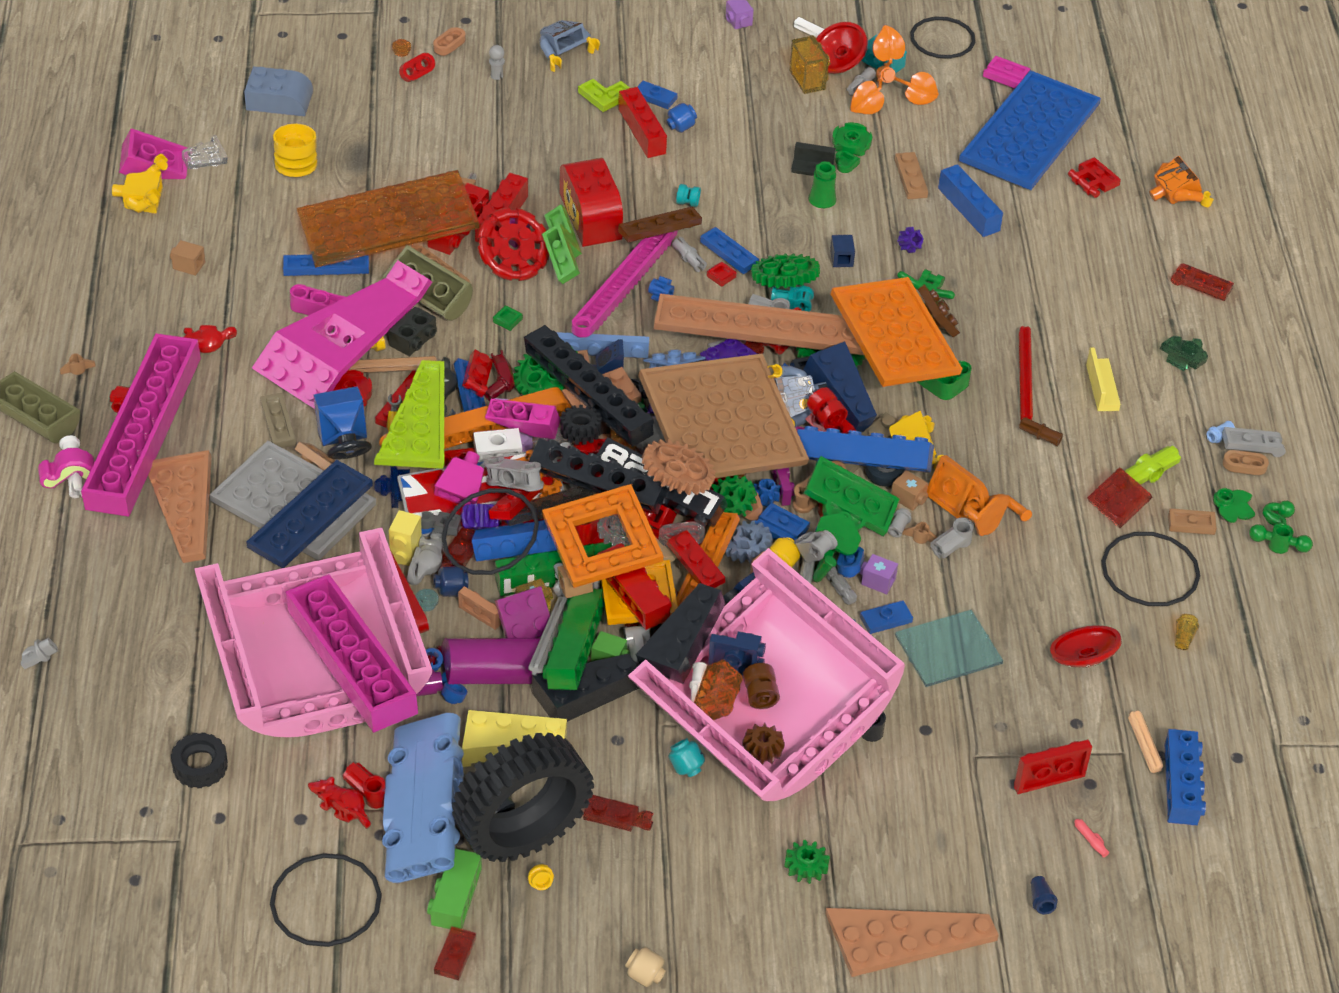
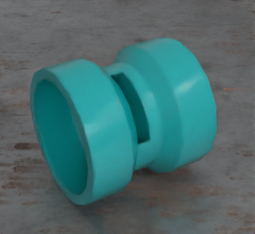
M680 184L676 203L681 205L687 203L690 206L698 207L701 187L694 186L690 188L685 184Z

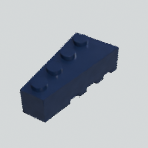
M844 341L811 354L803 369L807 376H812L813 384L826 382L827 388H830L837 397V400L847 409L848 415L846 420L853 425L856 431L864 432L872 425L877 414L846 342Z

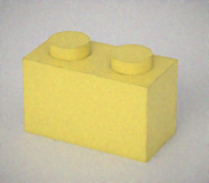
M400 510L389 528V545L397 563L410 566L422 536L421 516Z

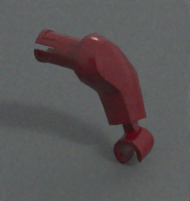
M500 350L501 354L496 356L491 353L497 373V381L488 387L484 394L489 402L504 392H511L515 386L512 367L503 350Z

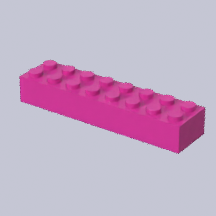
M330 574L285 591L288 612L373 733L418 714L416 692Z

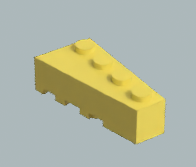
M469 710L462 745L464 752L462 765L463 767H470L471 763H477L478 761L484 763L487 761L485 756L491 752L495 755L499 752L497 747L504 744L507 748L510 746L511 740L517 738L521 742L523 736L530 734L532 739L535 733H542L544 737L547 733H553L554 736L558 734L565 739L567 738V719Z

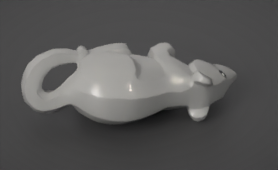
M433 530L429 540L423 536L420 537L419 547H416L408 570L407 581L411 585L419 584L424 576L431 575L441 568L442 552H444L441 533H435Z

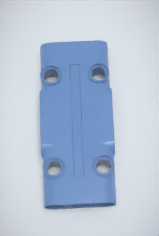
M440 714L399 726L394 730L393 749L388 755V762L392 765V772L386 776L383 812L385 834L382 839V843L386 847L385 878L389 882L401 883L443 872L454 867L455 845L460 839V832L455 828L452 802H455L453 798L455 792H460L458 786L460 782H463L464 774L461 762L464 752L458 744L460 740L461 719L457 714Z

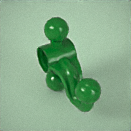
M1288 500L1280 503L1272 502L1264 506L1262 510L1263 516L1268 523L1274 526L1272 532L1267 531L1261 524H1256L1249 530V536L1253 541L1269 540L1268 546L1270 550L1278 554L1288 552L1290 545L1295 546L1301 553L1309 552L1313 547V541L1309 536L1293 537L1294 531L1291 526L1287 525L1285 518H1289L1294 514L1295 506Z

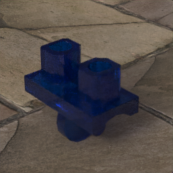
M390 466V478L386 475H381L374 482V489L382 496H387L391 492V507L398 508L402 497L397 477L409 474L410 469H397V466Z

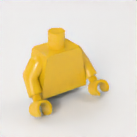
M159 154L154 159L155 164L146 171L127 174L124 185L113 184L112 196L123 197L126 209L134 210L137 213L142 211L157 213L163 189L160 169H167L168 159L163 154Z
M918 411L910 416H902L897 423L890 426L889 430L891 437L893 435L906 436V440L915 441V437L927 438L928 442L933 444L930 433L933 432L935 423L931 422L932 418L929 415L923 417L921 411ZM935 448L933 451L932 465L934 464V469H936L940 457L944 456L938 455L937 458H935Z

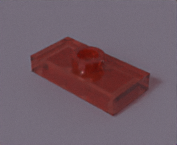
M451 926L434 967V974L459 981L475 943L476 933Z

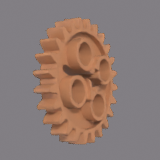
M662 439L658 443L653 441L652 445L648 444L642 456L641 463L644 464L643 469L649 470L647 475L654 476L653 481L662 482V487L669 486L670 491L677 489L679 494L682 491H685L687 495H690L691 491L695 495H698L699 491L704 494L706 490L710 489L716 477L714 476L716 473L713 470L714 465L708 464L710 459L702 458L703 453H696V448L689 449L688 444L682 446L679 441H676L675 444L670 439L666 443Z

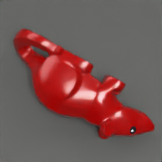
M201 325L199 330L195 332L192 328H184V333L186 334L184 338L198 339L200 352L211 353L218 350L225 340L236 337L237 329L235 327H228L220 332L216 326Z
M334 777L308 783L309 789L324 801L320 804L321 809L328 811L333 808L336 811L334 816L342 821L349 823L354 819H359L366 829L371 826V822L364 811V798L359 791L336 785Z

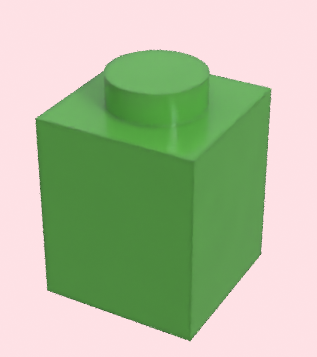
M600 631L591 648V662L629 654L627 639Z

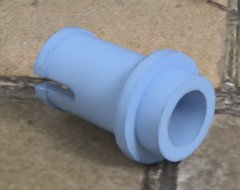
M1226 421L1217 427H1210L1206 433L1207 439L1211 443L1221 442L1224 427L1235 428L1234 424L1231 421Z

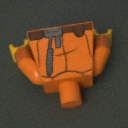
M1177 156L1169 163H1162L1154 175L1157 187L1149 191L1154 201L1165 196L1170 204L1182 201L1200 202L1204 207H1210L1214 199L1210 198L1211 193L1209 191L1202 193L1199 178L1180 156Z

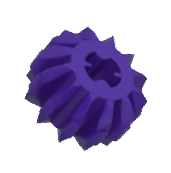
M466 504L462 508L461 520L464 528L485 529L498 527L500 520L490 519L489 510L494 506L493 504Z

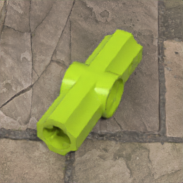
M1167 446L1151 456L1148 453L1143 454L1136 461L1135 465L1119 473L1118 480L1121 487L1127 491L1133 490L1147 481L1151 483L1156 482L1163 475L1164 471L1180 463L1181 456L1178 449L1174 446Z

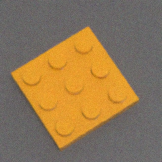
M664 560L663 562L646 566L645 569L650 579L657 582L662 594L669 597L672 608H670L671 615L678 608L670 560ZM601 580L607 625L639 622L607 580Z

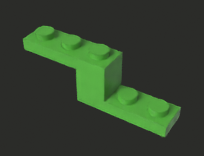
M559 205L544 215L549 230L542 233L558 281L564 284L580 274L575 258L581 255L582 252L566 208L563 205Z

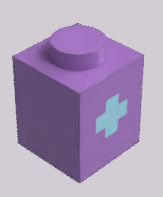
M872 554L869 561H864L861 567L860 574L863 575L861 585L888 594L896 580L898 563Z

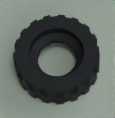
M203 732L199 734L192 733V735H187L182 740H179L172 749L171 762L173 773L181 784L187 785L190 788L197 787V789L206 786L210 787L212 784L218 783L225 776V771L228 769L226 747L222 744V740L216 738L215 735ZM203 752L211 755L212 762L206 767L191 768L187 764L188 757L195 753Z

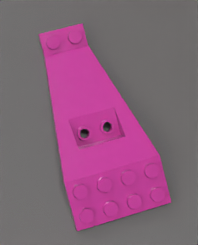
M397 260L386 278L276 331L252 369L315 409L313 394L333 391L341 377L422 299L432 281Z

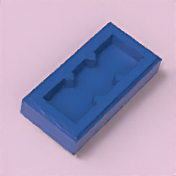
M642 81L638 85L645 100L654 105L669 109L677 100L678 93L646 81Z
M904 600L860 613V618L869 634L913 622V616Z

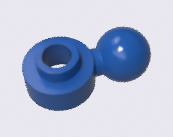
M444 671L441 675L443 685L441 694L448 703H462L467 695V689L461 684H448L446 672Z

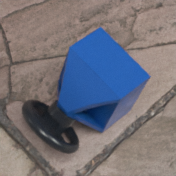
M358 386L313 394L318 434L322 445L327 446L339 443V445L328 450L327 456L331 459L340 460L357 457L369 452L372 448L370 442L357 441L367 438L363 399Z

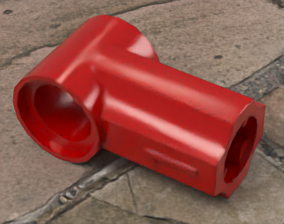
M353 762L347 766L343 774L344 781L362 794L370 808L378 809L383 807L386 789L385 780L380 776L373 775L360 763Z

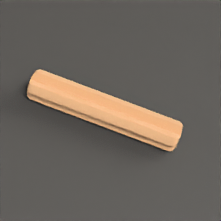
M1132 711L1129 713L1128 719L1151 773L1161 772L1163 763L1144 717L1140 711Z

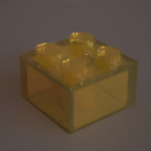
M814 35L793 39L789 71L804 94L826 90V82L829 79V55L824 52L821 43L816 40Z

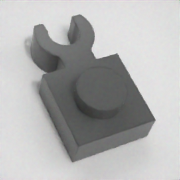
M423 511L421 528H434L435 533L443 534L445 521L451 513L439 512L438 515H434L432 512ZM454 515L449 523L447 535L457 536L462 524L461 515Z

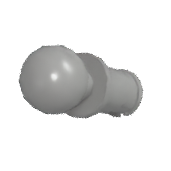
M493 45L489 50L491 78L494 80L503 78V65L505 63L503 57L505 52L503 47L499 45Z

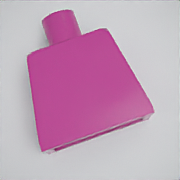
M468 451L464 460L454 457L437 481L434 495L459 504L471 494L480 492L484 468L477 465L480 456L475 452ZM478 497L473 498L466 504H477Z

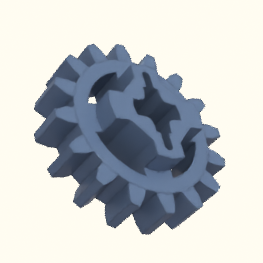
M752 520L750 524L743 521L742 525H737L725 551L726 556H731L732 561L739 559L740 563H743L745 560L751 563L753 558H756L763 551L771 547L773 539L769 527H764L762 522L756 525L755 520Z

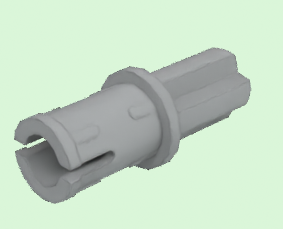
M866 68L861 75H857L854 78V81L847 87L850 96L854 95L855 90L861 83L875 78L876 72L873 68Z

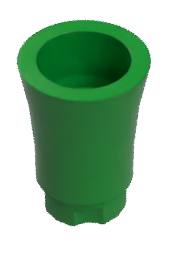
M826 161L816 165L812 188L808 197L809 202L817 208H830L837 201L835 165Z

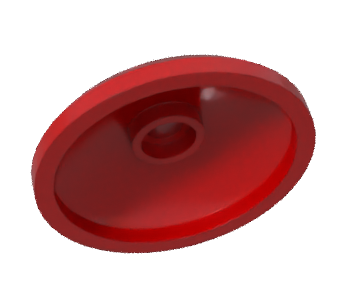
M852 22L833 24L824 29L814 41L812 47L813 61L820 70L827 73L836 74L848 71L855 67L865 56L868 48L867 35L859 25Z
M1101 625L1086 626L1068 631L1059 636L1051 644L1050 652L1052 658L1064 666L1088 668L1099 665L1112 657L1120 648L1122 639L1120 633L1112 627Z

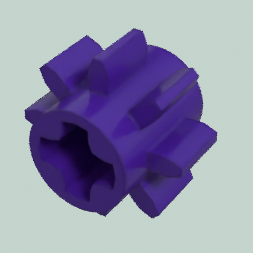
M906 227L905 231L899 232L900 235L897 242L901 250L915 253L916 249L922 248L921 245L924 238L920 233V229L914 230V227Z

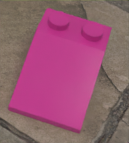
M131 128L122 143L119 173L127 175L129 173L146 171L155 164V157L163 154L168 159V167L166 170L160 169L162 179H185L187 176L189 148Z

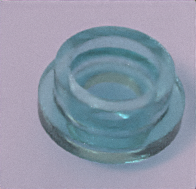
M423 589L415 596L423 611L433 610L439 602L438 594L431 589Z

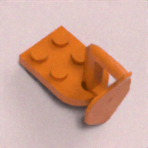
M947 455L940 457L927 488L928 497L957 519L964 517L974 522L977 533L980 536L988 535L995 531L1007 507L1019 515L1021 521H1028L1032 517L1031 510H1027L1009 495L997 494L989 496L986 486L980 479Z

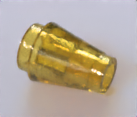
M1182 614L1176 620L1175 647L1180 650L1189 649L1199 629L1198 619L1194 615Z

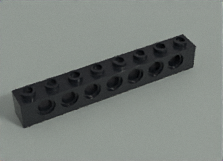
M543 325L524 336L526 353L585 406H591V410L595 408L601 414L602 421L631 447L654 435V420L649 413H645L636 401L629 399L622 389H618L612 384L611 380L608 377H604L594 365L588 363L582 354H578L572 349L568 342H564L556 331H552L546 325Z

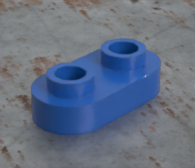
M858 547L857 551L850 556L840 553L837 560V572L846 578L856 576L861 571L864 562V549Z

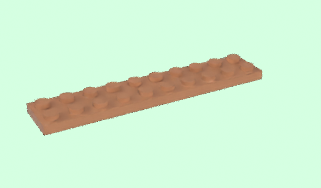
M660 294L654 321L655 330L819 350L827 349L845 341L850 353L864 355L841 315Z

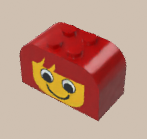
M601 157L562 164L560 166L559 194L582 247L622 240L623 236L618 231L619 224L623 223L622 201L605 160Z

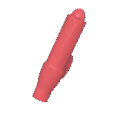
M1076 819L1074 823L1077 830L1095 851L1100 853L1102 857H1106L1109 851L1105 848L1101 836L1098 833H1093L1082 819Z

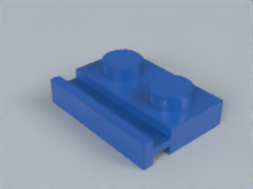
M773 503L769 504L757 521L755 520L756 525L762 522L764 527H769L772 539L774 540L786 537L796 540L805 534L810 527V522Z

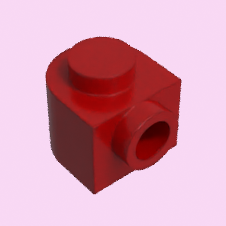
M116 386L111 391L110 402L114 412H119L130 387Z

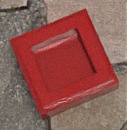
M723 262L718 263L707 271V277L721 287L735 279L737 274L735 270Z

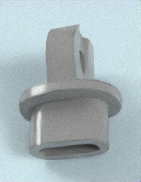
M50 638L43 641L35 640L34 646H30L23 651L21 666L27 669L41 661L47 662L51 658L50 655L58 652L56 644Z

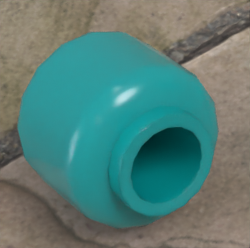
M683 739L670 747L672 751L668 757L678 775L687 774L688 777H692L702 771L700 767L704 764L705 757L695 741Z

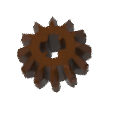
M764 723L762 727L754 724L753 729H747L742 746L763 765L765 761L773 764L774 759H780L785 742L782 731H776L775 725L769 728Z

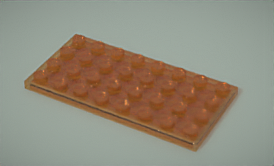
M458 170L297 208V214L315 268L479 228V221Z

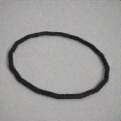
M489 488L471 494L455 506L445 521L441 538L445 555L455 567H459L472 575H492L510 569L526 557L536 541L539 521L535 507L524 495L510 489ZM488 493H508L522 499L531 509L535 523L532 540L524 552L508 565L491 571L471 570L458 564L449 553L446 542L449 523L458 509L473 498Z
M1132 532L1117 537L1106 547L1101 560L1103 575L1113 590L1129 601L1145 606H1170L1186 600L1196 590L1201 576L1198 561L1186 546L1172 537L1156 532ZM1133 536H1154L1171 541L1183 549L1194 563L1196 577L1193 586L1182 597L1168 602H1147L1131 597L1116 587L1108 576L1106 559L1109 551L1119 541Z
M322 853L302 858L284 870L273 885L270 907L275 923L288 937L305 945L330 947L350 942L368 930L379 914L382 893L376 876L364 863L346 855ZM322 858L342 859L361 867L372 879L377 893L374 913L365 926L349 937L330 942L309 941L291 933L279 920L275 907L277 889L287 874L303 863Z

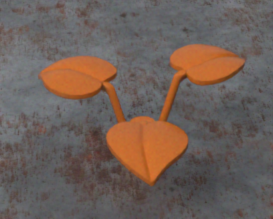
M884 25L873 42V53L878 60L889 61L876 71L878 88L873 81H865L857 87L851 100L850 110L852 112L862 114L877 113L884 104V95L879 92L882 89V82L890 83L895 80L908 85L905 96L910 102L917 105L931 103L939 95L934 78L926 72L915 73L911 77L910 82L895 76V71L889 65L892 63V59L903 57L905 42L895 29Z

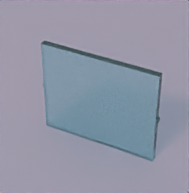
M972 610L895 632L897 640L925 687L1003 664V659Z

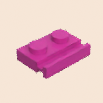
M995 55L988 64L987 69H984L983 77L1016 88L1031 68Z

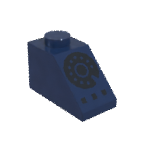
M618 339L596 355V364L594 366L601 374L624 367L623 339Z

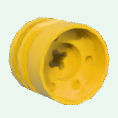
M297 123L287 124L275 130L273 134L275 169L279 173L290 177H302L315 171L317 167L316 132L309 126Z

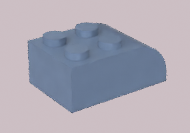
M253 66L244 91L246 110L305 116L313 94V85L308 77L297 71Z

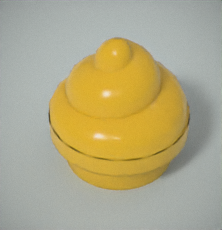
M544 864L534 866L528 873L529 884L537 890L548 889L554 879L551 868Z

